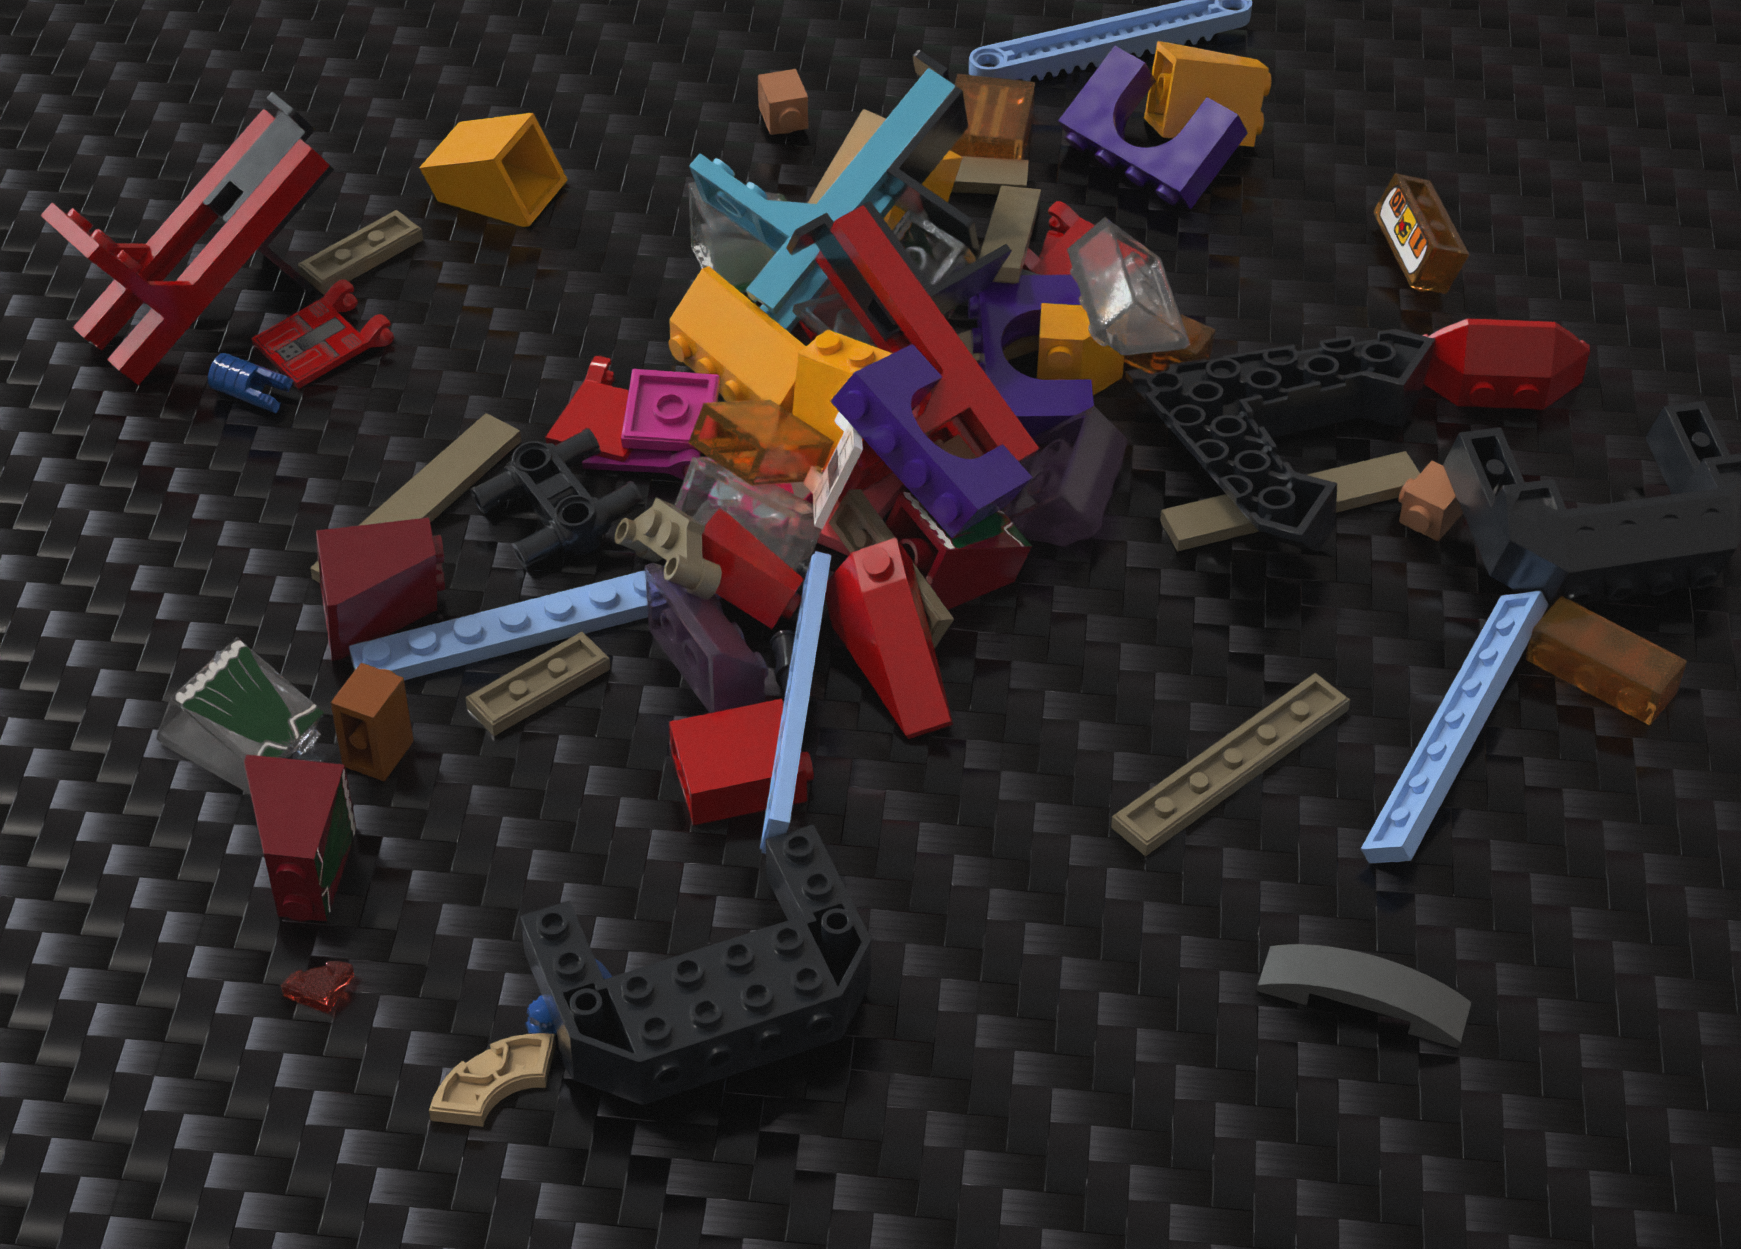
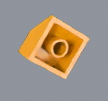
M1041 303L1037 379H1091L1093 396L1122 379L1128 308Z

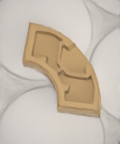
M535 1033L505 1038L491 1043V1049L475 1056L468 1062L461 1061L445 1077L437 1089L429 1108L430 1120L483 1127L489 1112L506 1096L528 1088H546L556 1047L555 1034Z

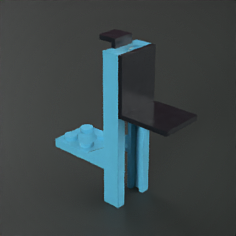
M919 49L912 57L915 72L921 77L817 204L767 200L768 196L761 188L752 182L744 185L734 178L735 173L717 158L712 162L699 153L689 165L702 200L776 252L746 291L751 300L754 302L758 300L762 303L760 309L789 333L831 282L815 261L820 251L815 243L794 255H791L786 247L797 228L826 212L834 222L836 219L871 201L884 218L892 207L896 205L904 212H910L912 216L916 217L917 221L970 258L975 259L980 253L974 221L922 185L969 126L963 90L950 82L946 67Z

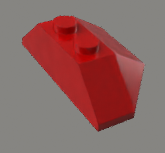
M1465 319L1441 328L1430 336L1427 334L1422 335L1435 338V347L1424 384L1456 406L1544 410L1583 382L1590 353L1588 343L1583 340L1580 341L1573 333L1556 322Z

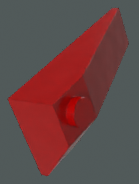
M897 537L852 552L827 581L825 599L833 629L908 739L953 725L912 559Z

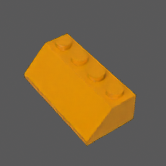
M710 266L703 268L669 319L670 351L676 360L684 362L695 373L719 375V393L724 397L725 401L731 407H736L747 416L756 429L763 430L774 441L778 442L789 436L791 432L798 353L806 346Z

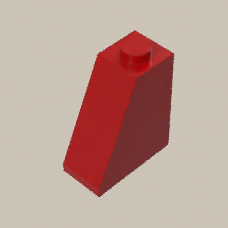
M719 508L705 525L702 534L703 559L720 565L722 571L720 584L715 594L773 629L780 616L789 621L801 602V595L796 593L804 578L732 516Z

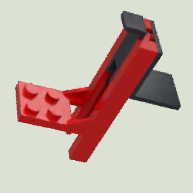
M271 92L267 99L281 113L274 118L263 109L146 244L116 243L99 228L90 233L89 230L93 224L74 208L66 214L54 203H51L41 214V217L85 257L115 279L74 325L73 328L81 336L91 341L100 350H103L143 303L152 308L107 359L120 372L138 385L257 249L309 294L315 289L311 283L267 246L334 171V168L305 143L316 129L273 92ZM218 217L222 218L226 224L176 281H163Z
M871 201L836 219L834 222L826 212L794 231L786 247L788 252L794 255L814 243L817 245L820 251L815 261L879 349L895 353L913 344L942 376L941 380L920 402V408L915 417L921 430L932 442L941 439L945 443L959 434L977 458L1002 444L1019 462L1026 458L1029 459L1039 450L1037 444L943 316L947 311L990 286L1012 252L1007 244L932 286ZM865 440L862 441L863 451L838 498L839 503H841L848 490L861 489L863 492L894 473Z

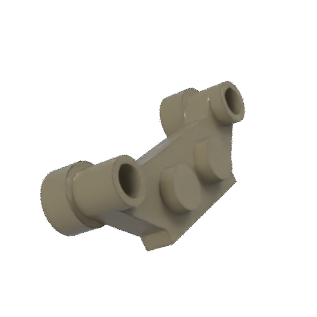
M656 498L653 506L636 519L624 518L618 524L615 532V542L635 550L638 557L653 563L659 562L662 558L667 560L664 567L665 580L685 587L687 593L707 600L714 595L720 584L722 574L720 565L703 559L702 534L705 526L673 504Z

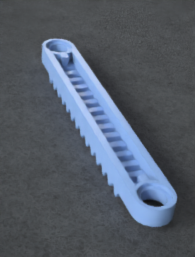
M1184 0L982 46L970 53L969 76L974 82L982 85H995L1021 78L1026 84L1030 82L1034 75L1039 80H1043L1047 72L1056 77L1061 69H1065L1067 74H1069L1077 65L1081 70H1085L1090 62L1095 67H1099L1114 46L1129 54L1134 52L1137 57H1141L1146 49L1151 54H1155L1157 41L1184 45L1186 40H1190L1194 45L1197 44L1202 36L1206 41H1210L1215 33L1246 26L1251 18L1252 0ZM1227 8H1234L1238 10H1228ZM990 64L995 65V67H984L981 65Z

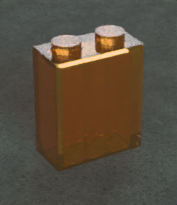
M957 74L955 86L963 90L969 127L950 151L959 156L1024 160L1034 114L1035 82Z
M770 399L703 403L688 443L749 485L761 486L804 482L811 466L816 467L817 471L821 473L834 441Z

